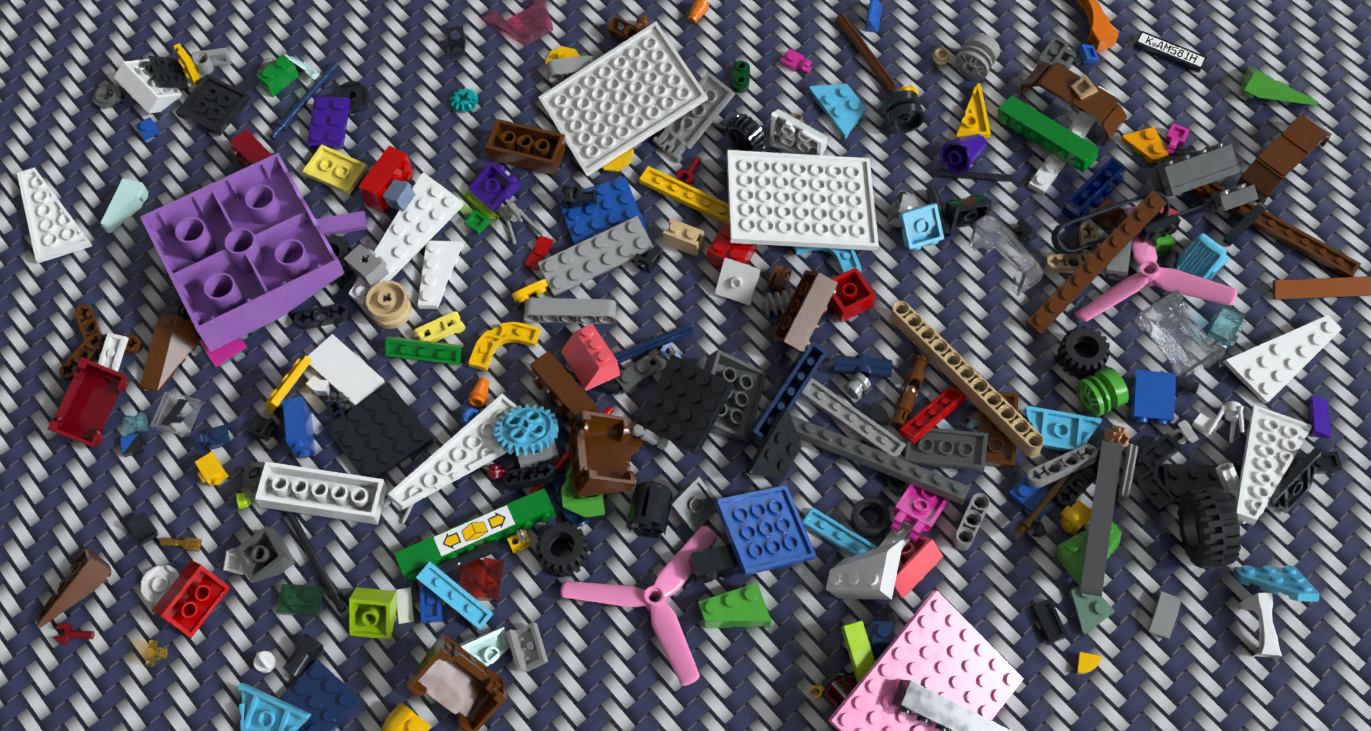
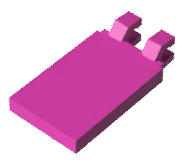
M910 484L893 510V515L896 517L890 528L898 532L904 521L914 527L908 538L916 542L922 531L925 533L930 531L949 499Z

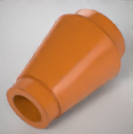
M694 0L687 18L691 23L696 24L709 10L708 1Z
M478 379L468 395L471 405L482 407L487 402L490 383L488 379Z

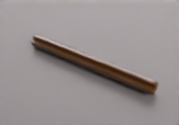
M844 14L838 15L836 22L889 92L895 90L896 83Z

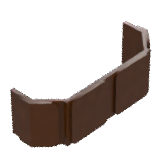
M1038 64L1021 84L1019 96L1022 97L1030 87L1039 86L1097 120L1105 134L1102 144L1105 146L1127 117L1122 106L1118 104L1117 99L1094 85L1098 92L1081 100L1071 87L1072 84L1081 78L1079 75L1060 64Z
M1301 115L1255 158L1253 163L1242 174L1237 185L1246 183L1247 186L1254 185L1259 198L1257 201L1265 204L1279 183L1319 144L1324 147L1332 134L1308 116Z

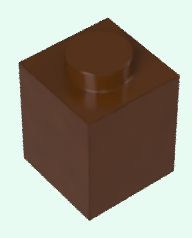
M1107 198L1096 211L1115 205V203ZM1117 207L1093 216V220L1111 232L1114 227H1117L1124 220L1122 217L1125 210Z

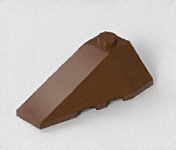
M161 313L154 329L140 384L141 389L160 392L174 375V370L179 364L185 362V357L191 350H195L201 336L193 322L179 315Z
M86 546L71 565L70 569L72 571L70 576L62 579L59 583L57 595H52L37 616V626L43 627L99 588L102 583H106L111 576L110 565L91 548Z

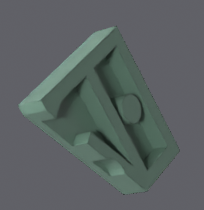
M1078 585L1070 592L1072 603L1075 605L1076 618L1079 619L1081 626L1080 632L1082 636H1085L1115 611L1103 597L1080 593L1081 587Z

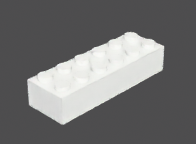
M265 462L255 500L263 508L378 525L387 487L384 479Z

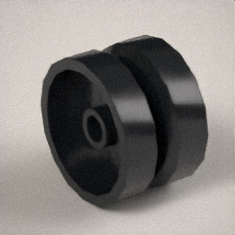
M904 90L895 92L886 97L881 103L886 127L893 134H904L914 131L925 120L919 96L914 91Z

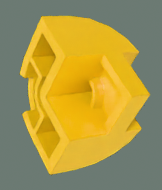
M399 702L386 718L381 731H429L431 725Z

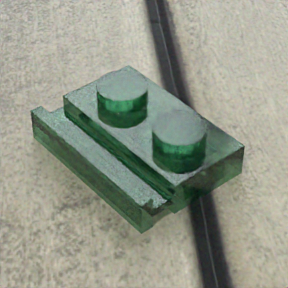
M282 584L276 613L278 615L318 618L324 588L320 586Z

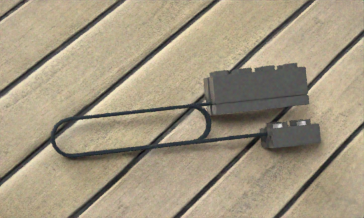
M1224 143L1211 145L1202 150L1188 153L1185 156L1171 159V161L1154 165L1155 169L1148 171L1154 191L1167 204L1164 206L1163 214L1158 219L1148 222L1145 226L1202 207L1206 208L1208 214L1226 211L1259 199L1255 186H1247L1246 183L1227 187L1223 191L1210 193L1209 198L1203 199L1204 204L1168 216L1170 202L1167 197L1175 196L1240 173L1232 144L1225 146ZM1149 193L1059 224L1054 228L1051 235L1054 248L1062 253H1071L1102 243L1107 237L1069 250L1061 245L1059 234L1062 228L1069 224L1143 199Z

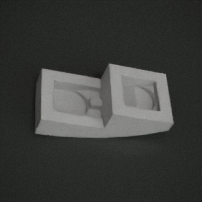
M1161 591L1148 631L1169 639L1182 599Z

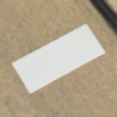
M411 587L395 590L397 591L399 624L414 622Z

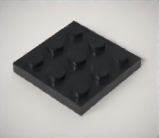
M206 74L176 110V114L195 125L221 136L251 97L248 93Z

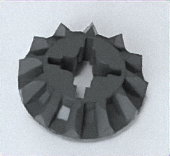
M105 84L94 91L92 98L99 108L104 107L107 109L108 106L113 107L115 103H119V99L122 96L117 86Z
M265 462L253 463L244 471L243 483L251 492L258 490L259 483L255 478L258 477L259 471L262 475Z

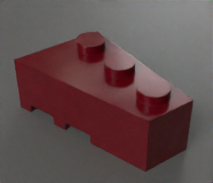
M244 129L229 141L232 155L245 167L272 156L247 129Z

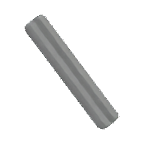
M1128 444L1126 447L1117 494L1119 499L1127 500L1129 498L1138 452L1137 445Z

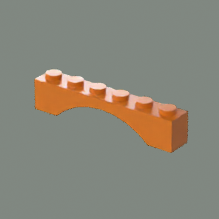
M1075 0L1080 4L1088 17L1090 25L1088 41L1091 45H1094L1096 52L1114 47L1119 35L1110 23L1109 17L1104 14L1101 5L1096 0Z

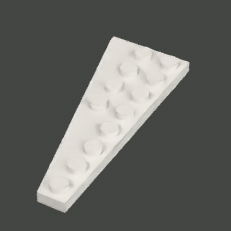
M424 172L412 188L416 195L405 211H398L374 251L375 257L378 258L380 256L387 265L385 267L389 272L380 282L390 281L464 206L463 201ZM358 277L349 292V296L362 307H365L366 295L372 287Z
M501 394L390 491L388 497L403 510L507 453L508 450L503 451L502 446L498 447V443L495 440V423L500 422V416L505 417L504 412L511 413V408L518 410V406Z
M1254 405L1251 410L1235 504L1238 520L1255 525L1312 425Z

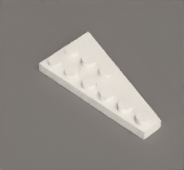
M35 167L18 172L17 176L35 260L41 263L92 247V244Z
M1327 315L1223 361V363L1266 404L1342 328Z

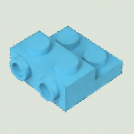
M931 203L900 213L903 225L901 231L906 248L912 251L919 250L923 245H935L939 243L938 241L944 239L937 203Z

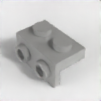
M532 622L516 631L511 629L506 631L507 643L513 655L512 661L517 670L529 672L548 662L537 623Z

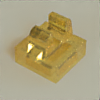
M149 640L146 666L155 667L156 660H167L168 649L158 647V641Z

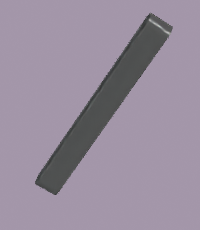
M1102 440L1080 593L1102 597L1123 445L1120 442Z

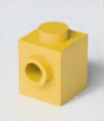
M213 452L195 461L200 470L197 473L203 483L207 481L211 487L221 484L229 477Z
M1078 499L1072 507L1068 505L1061 512L1063 517L1059 523L1066 532L1072 533L1075 536L1091 519L1092 510Z

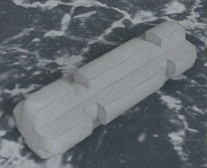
M638 424L632 428V435L640 436V439L656 445L661 450L667 447L668 440L663 437L659 438L658 434L648 429L644 430Z

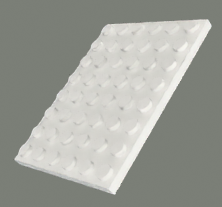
M654 22L539 96V99L559 132L565 134L567 145L585 174L589 176L708 100V97L659 24Z
M727 150L730 243L878 250L879 243L870 158Z

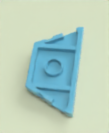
M848 84L809 87L810 94L843 138L846 139L850 131L858 124V120L866 113L865 106Z
M1026 406L1024 409L1028 422L1044 439L1042 448L1070 452L1084 446L1102 421L1101 418Z
M240 683L238 686V691H241L242 704H239L241 731H297L311 716L310 713L245 683Z

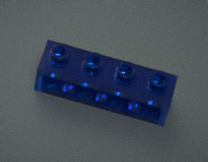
M1114 157L1109 159L1066 200L1062 213L1071 220L1089 214L1092 207L1096 208L1104 196L1108 197L1111 194L1115 185L1118 187L1125 179L1123 175L1127 167Z

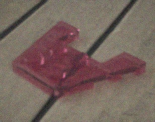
M530 0L533 6L508 20H505L497 10L483 16L487 24L494 25L497 30L504 31L510 38L524 46L553 31V25L544 0Z

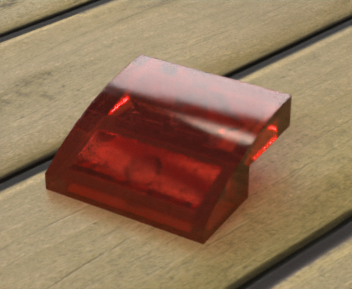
M484 558V560L478 559L463 566L459 586L478 601H498L504 560Z

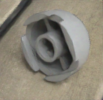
M900 190L895 196L898 198L895 203L892 202L887 221H890L888 224L891 226L903 228L900 213L918 208L919 203L914 195Z

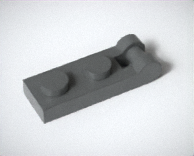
M653 349L647 356L622 371L620 376L614 378V381L620 384L619 387L626 394L663 370L667 361L665 358L660 357V352L657 349ZM653 361L656 362L654 366L650 364Z

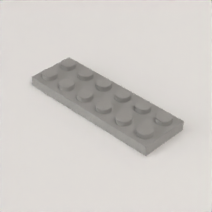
M638 216L538 262V266L555 297L633 260L636 253L642 256L654 247Z

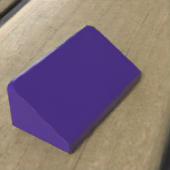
M1311 396L1307 400L1309 424L1312 425L1310 436L1331 438L1328 401Z

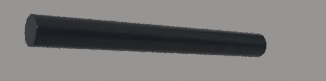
M947 170L938 171V177L1006 182H1011L1012 178L1011 174L965 172L961 175H955Z

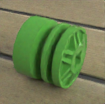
M1106 367L1096 372L1094 376L1090 375L1079 380L1076 384L1079 400L1092 417L1097 418L1111 409H1116L1126 404L1129 399L1124 380L1112 367Z

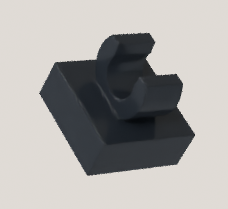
M1024 218L1017 222L1020 227L1013 230L1015 235L1022 232V236L1018 238L1020 242L1026 241L1027 237L1031 241L1038 237Z

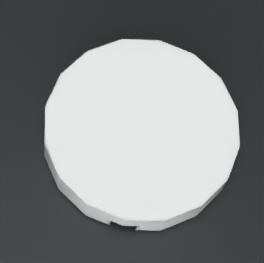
M167 565L155 566L147 571L141 580L140 592L143 598L152 605H156L180 575L179 572Z

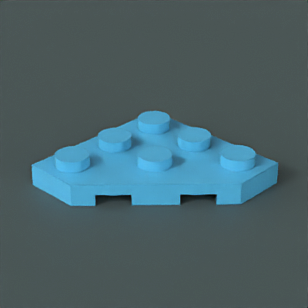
M1244 565L1242 567H1234L1233 575L1241 584L1249 586L1250 583H1253L1256 586H1260V590L1275 595L1281 592L1288 595L1289 599L1294 601L1319 602V592L1294 566L1273 567L1265 565L1263 567Z

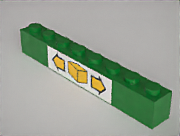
M545 488L394 554L405 580H415L429 561L439 569V565L467 554L496 539L497 542L503 538L507 539L514 536L517 530L520 531L519 529L524 531L530 530L535 524L550 521L556 514Z

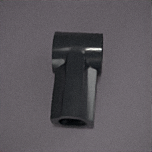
M303 634L297 641L295 651L283 669L298 679L309 663L318 658L324 645L308 634Z

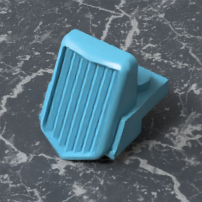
M1201 233L1184 249L1175 264L1177 270L1211 280L1229 261L1230 257L1226 255L1227 251L1206 234Z

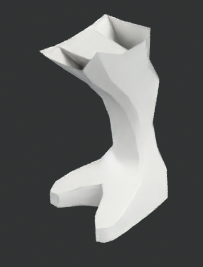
M1257 593L1240 602L1241 609L1252 610L1259 618L1258 652L1253 657H1270L1278 662L1282 654L1272 621V593Z

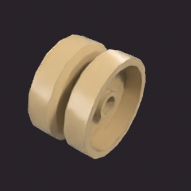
M379 282L366 295V305L373 321L379 327L395 329L405 324L412 314V306L406 290L398 282Z

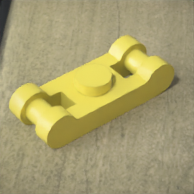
M452 312L416 328L413 334L418 340L437 342L454 333L463 332L466 327L463 322H460L458 312ZM430 332L431 335L425 337V334Z

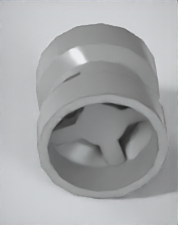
M859 372L853 376L852 381L844 385L845 392L856 400L862 395L863 391H866L871 386L870 381Z

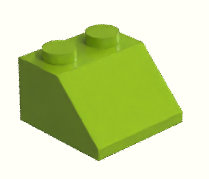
M356 587L349 598L350 636L390 640L397 611V591Z

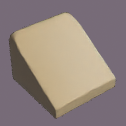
M1086 74L1071 85L1081 100L1098 92Z

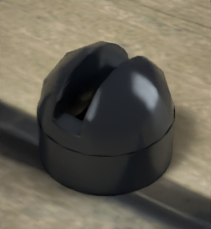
M1040 520L1031 524L1030 531H1035L1032 536L1040 538L1047 535V531Z

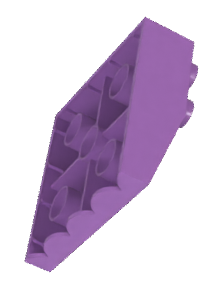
M279 153L140 217L197 332L210 352L281 318L344 274L337 256L334 254L323 231L318 226Z

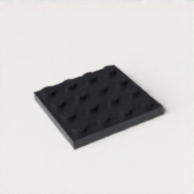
M672 354L636 423L698 455L734 384Z
M390 382L346 411L343 416L340 415L325 425L326 430L360 476L379 479L433 442L430 434Z

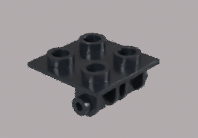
M148 56L150 62L145 65V70L148 73H155L160 87L189 89L182 68L177 60L178 58Z

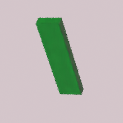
M387 336L385 338V356L460 365L461 345Z

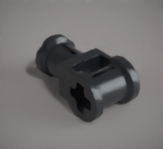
M569 184L561 187L563 199L560 205L563 208L582 207V203L597 204L596 188H593V190H582V186Z

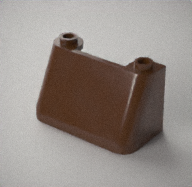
M582 411L571 427L569 446L573 487L576 496L585 497L630 491L635 487L636 476L633 471H626L623 441L630 433L627 417Z
M444 634L436 640L407 681V687L411 694L423 696L426 693L455 714L458 721L457 725L462 731H478L507 700L505 681L496 672Z

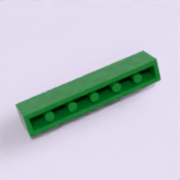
M1014 96L1008 98L998 108L997 120L1000 123L1007 125L1016 133H1020L1029 141L1041 146L1045 151L1054 154L1058 159L1067 162L1074 169L1084 172L1097 160L1098 147Z

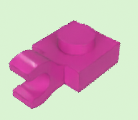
M791 49L780 60V65L794 72L797 68L804 73H809L812 69L810 67L812 63L810 60L804 59V55Z
M1172 123L1165 139L1170 142L1167 148L1169 155H1173L1177 145L1183 146L1189 129Z

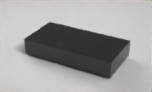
M1051 599L1031 606L1048 645L1069 637Z

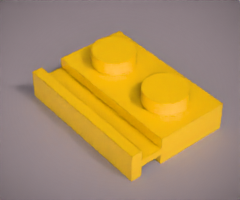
M180 43L173 46L179 58L177 60L184 69L182 71L188 80L191 79L194 84L199 83L201 80L192 59L181 47Z

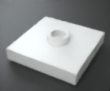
M725 258L715 294L750 306L761 269Z

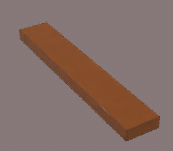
M1371 276L1273 280V299L1275 300L1371 295Z

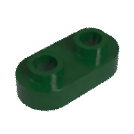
M737 61L733 65L732 88L737 93H744L749 89L750 65L746 61Z

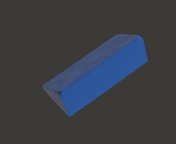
M870 0L865 26L866 32L878 33L882 13V5L879 0Z

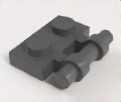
M1054 36L1038 58L1037 64L1049 63L1050 65L1056 63L1070 69L1071 63L1076 61L1079 52L1077 48L1073 50L1068 49L1070 43ZM1062 56L1066 57L1065 61L1061 60Z

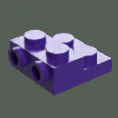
M491 161L468 189L495 212L505 199L510 200L521 186L517 183L519 179L512 173L510 175L505 173L507 169L500 163L496 165Z

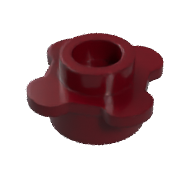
M489 464V467L483 468L484 471H487L488 478L503 477V472H506V469H503L500 464Z

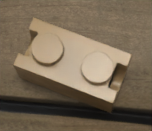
M670 218L669 229H665L663 232V243L697 257L704 244V231Z

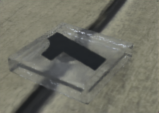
M165 392L150 426L153 429L188 437L203 402L200 399Z

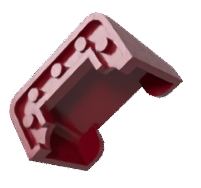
M81 357L77 365V373H74V377L61 405L55 413L56 418L54 417L53 421L51 420L48 430L95 447L96 444L100 446L105 436L101 434L120 392H125L130 381L126 380L127 375Z

